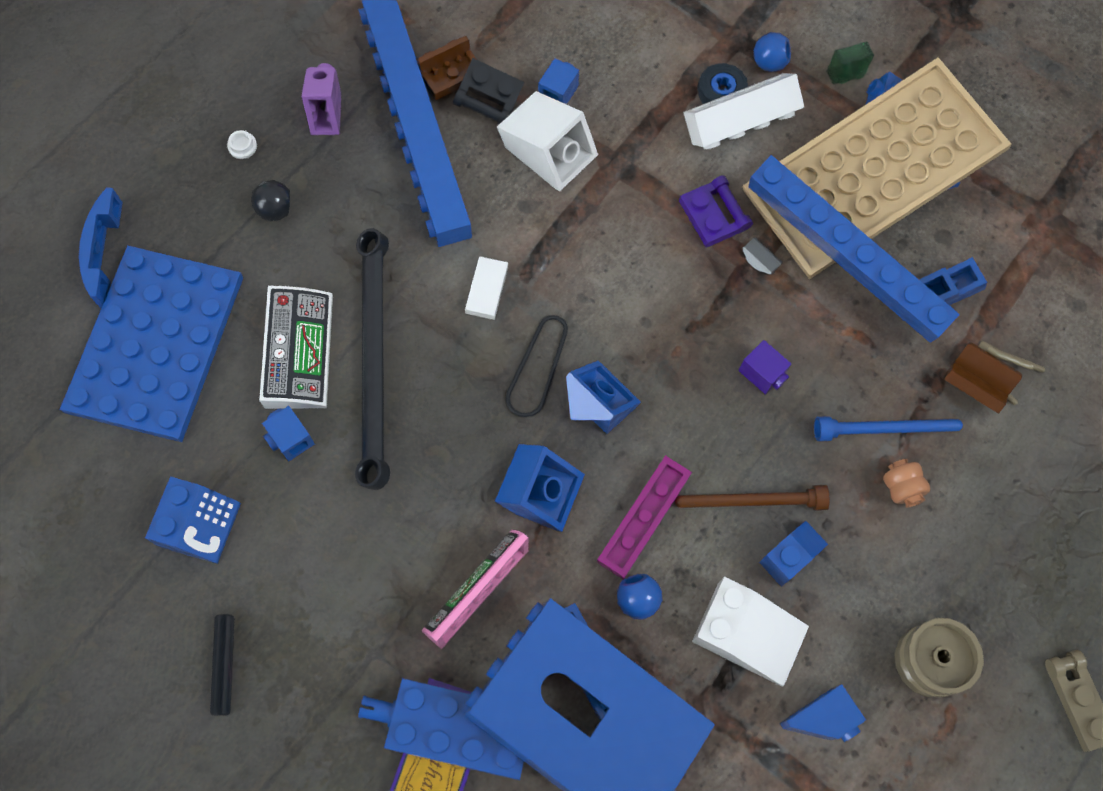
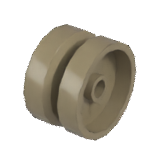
M935 618L907 630L899 639L895 650V665L902 681L913 692L925 697H945L970 689L980 678L984 665L982 647L976 635L964 624L950 618Z

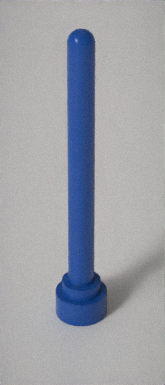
M830 416L815 418L814 434L817 441H832L838 435L960 431L963 423L959 419L838 422Z

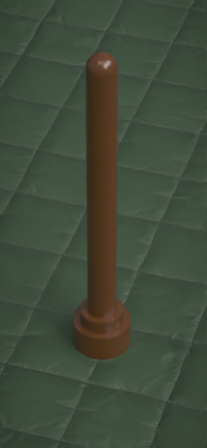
M813 485L812 488L806 489V492L679 495L674 503L678 508L807 505L808 508H813L814 511L829 509L830 497L827 485Z

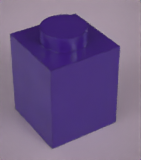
M763 340L743 360L738 371L766 395L773 387L778 390L788 380L789 376L786 373L791 363Z

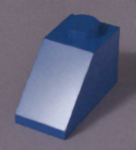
M805 521L759 563L782 587L828 544Z
M841 684L831 688L780 722V725L785 730L826 740L841 738L843 742H846L861 732L858 726L866 721V719Z

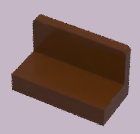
M969 342L948 369L944 380L999 414L1007 403L1008 395L1020 382L1023 375L977 345Z

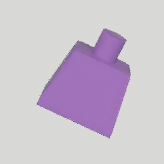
M321 63L318 67H309L306 69L302 100L311 135H339L341 91L337 71L328 63ZM324 101H326L325 111L320 109V105Z

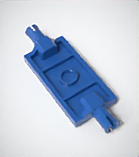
M402 679L397 700H394L393 703L369 698L368 696L363 697L361 704L375 709L360 708L358 718H366L388 724L389 731L384 746L385 749L520 780L524 761L464 715L469 708L465 702L470 694Z

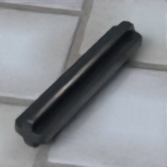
M230 614L216 615L214 620L210 713L213 716H226L231 712L235 618Z

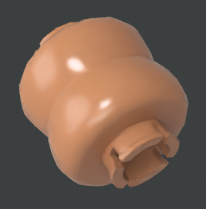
M902 459L888 466L890 471L884 474L883 480L890 489L891 499L895 504L905 503V507L908 508L926 501L923 496L930 492V485L924 478L923 470L919 463H908V459Z

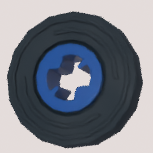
M716 63L702 72L697 86L698 97L705 104L747 88L748 82L743 71L736 66L727 63ZM721 85L727 86V89L725 88L724 91L718 89V87L720 88Z

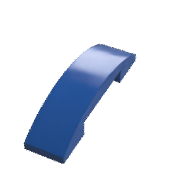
M106 188L92 206L82 230L79 247V264L83 283L89 296L100 308L103 306L111 281L101 270L107 228H119L122 201L113 188Z

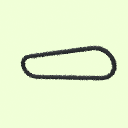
M550 315L541 320L507 390V407L519 417L534 416L541 411L545 404L568 332L567 323L559 316ZM548 320H558L563 325V334L540 404L532 412H519L511 405L510 397L512 390L543 325Z

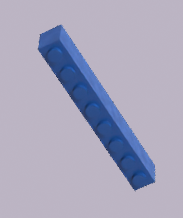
M770 155L751 176L748 188L928 342L931 343L939 338L960 315L774 156Z

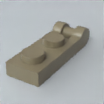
M1076 649L1067 652L1066 657L1059 658L1055 656L1045 661L1046 669L1083 752L1103 747V702L1087 670V661L1084 654ZM1071 670L1075 678L1070 681L1066 677V671Z

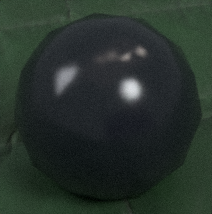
M275 180L264 181L257 185L251 196L254 211L262 219L271 222L285 218L289 215L290 189L283 183Z

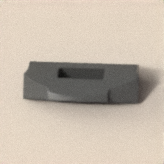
M753 238L742 247L746 260L760 272L774 274L783 263L757 238Z

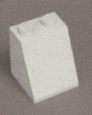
M537 91L497 126L506 149L558 191H561L598 156L584 113Z

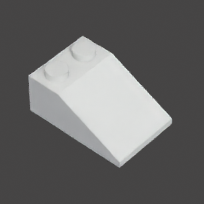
M724 576L714 591L692 642L784 687L809 626L757 592Z

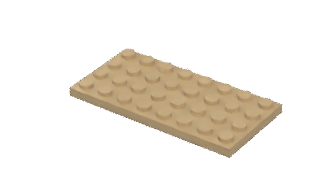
M938 57L779 162L872 239L1009 150L1011 143ZM749 182L743 185L745 194L809 279L835 263L833 259L748 188Z

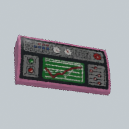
M511 530L426 624L422 632L442 649L528 552V537L522 532Z

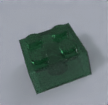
M868 41L835 50L827 69L833 85L844 84L849 80L861 79L865 76L874 57Z

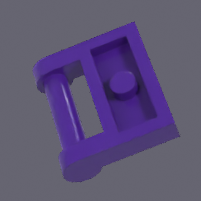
M724 175L715 178L711 183L681 195L679 198V203L706 248L744 232L753 225L750 216L744 214L728 187L729 181ZM719 193L735 222L728 223L712 195Z

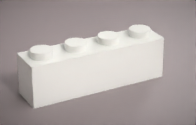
M783 73L683 113L692 145L711 149L719 146L720 140L725 138L736 139L744 136L745 130L765 128L770 125V121L773 119L783 120L793 117L795 115L794 111L804 108L797 74Z

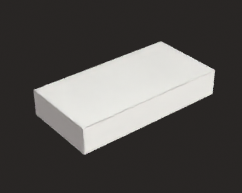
M479 256L465 308L466 314L495 320L508 270V262Z

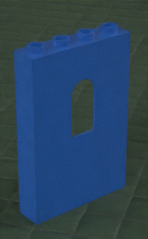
M550 598L543 605L537 602L526 617L530 623L524 632L518 629L507 643L506 647L510 651L503 661L498 657L486 672V675L490 677L483 689L477 686L466 700L465 704L469 708L464 715L562 791H674L715 724ZM553 673L566 675L609 708L590 737L544 702L541 696V685L548 675Z

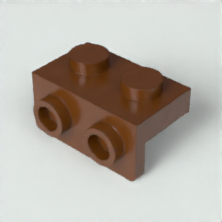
M467 36L451 40L447 45L437 50L429 51L418 58L417 62L423 81L435 100L458 90L472 58L476 59L470 50V41Z

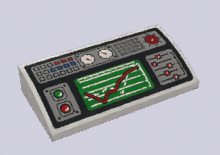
M268 286L259 398L265 409H284L287 406H290V408H327L332 293L300 287Z

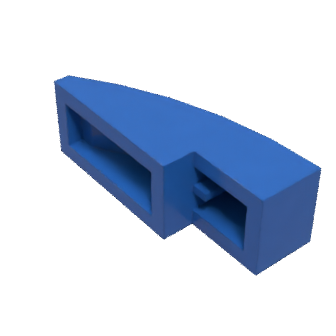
M973 257L947 270L944 267L919 279L948 305L985 290L987 281Z

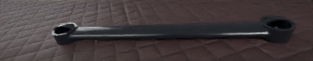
M368 228L359 235L356 242L357 251L362 255V460L356 467L355 477L358 484L362 487L379 490L388 483L391 473L389 465L384 461L383 256L388 251L389 241L377 229ZM374 239L376 247L367 253L368 245ZM374 464L377 477L372 483H368L367 473Z

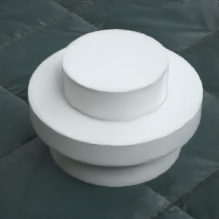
M239 130L230 135L227 147L233 157L246 159L255 153L257 142L253 135Z

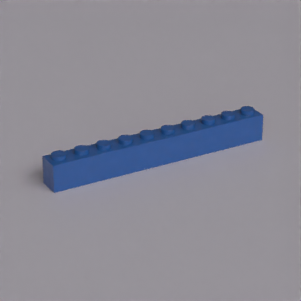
M362 0L363 8L358 9L362 25H368L369 30L365 31L369 47H375L377 52L372 54L376 69H382L384 74L380 76L384 93L389 92L391 99H387L391 116L397 115L399 121L394 123L398 139H404L406 146L402 147L406 164L412 163L414 170L410 171L414 188L420 187L422 195L417 197L422 213L427 212L430 219L425 221L429 237L436 238L438 247L472 238L471 223L397 0Z

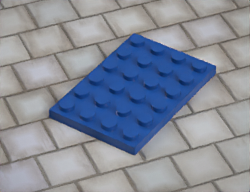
M127 246L60 410L66 414L182 442L243 280L241 272Z

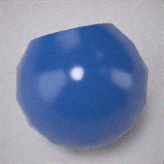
M770 32L763 35L754 46V60L757 66L764 71H780L790 62V42L781 33Z
M637 574L621 581L617 590V602L624 614L632 619L644 620L654 615L660 608L662 591L654 578L647 574Z

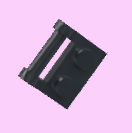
M472 58L452 104L458 107L463 105L497 121V125H499L511 114L524 82ZM468 90L504 106L503 111L466 95Z

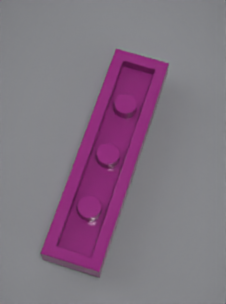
M665 456L600 554L597 563L624 580L692 472Z

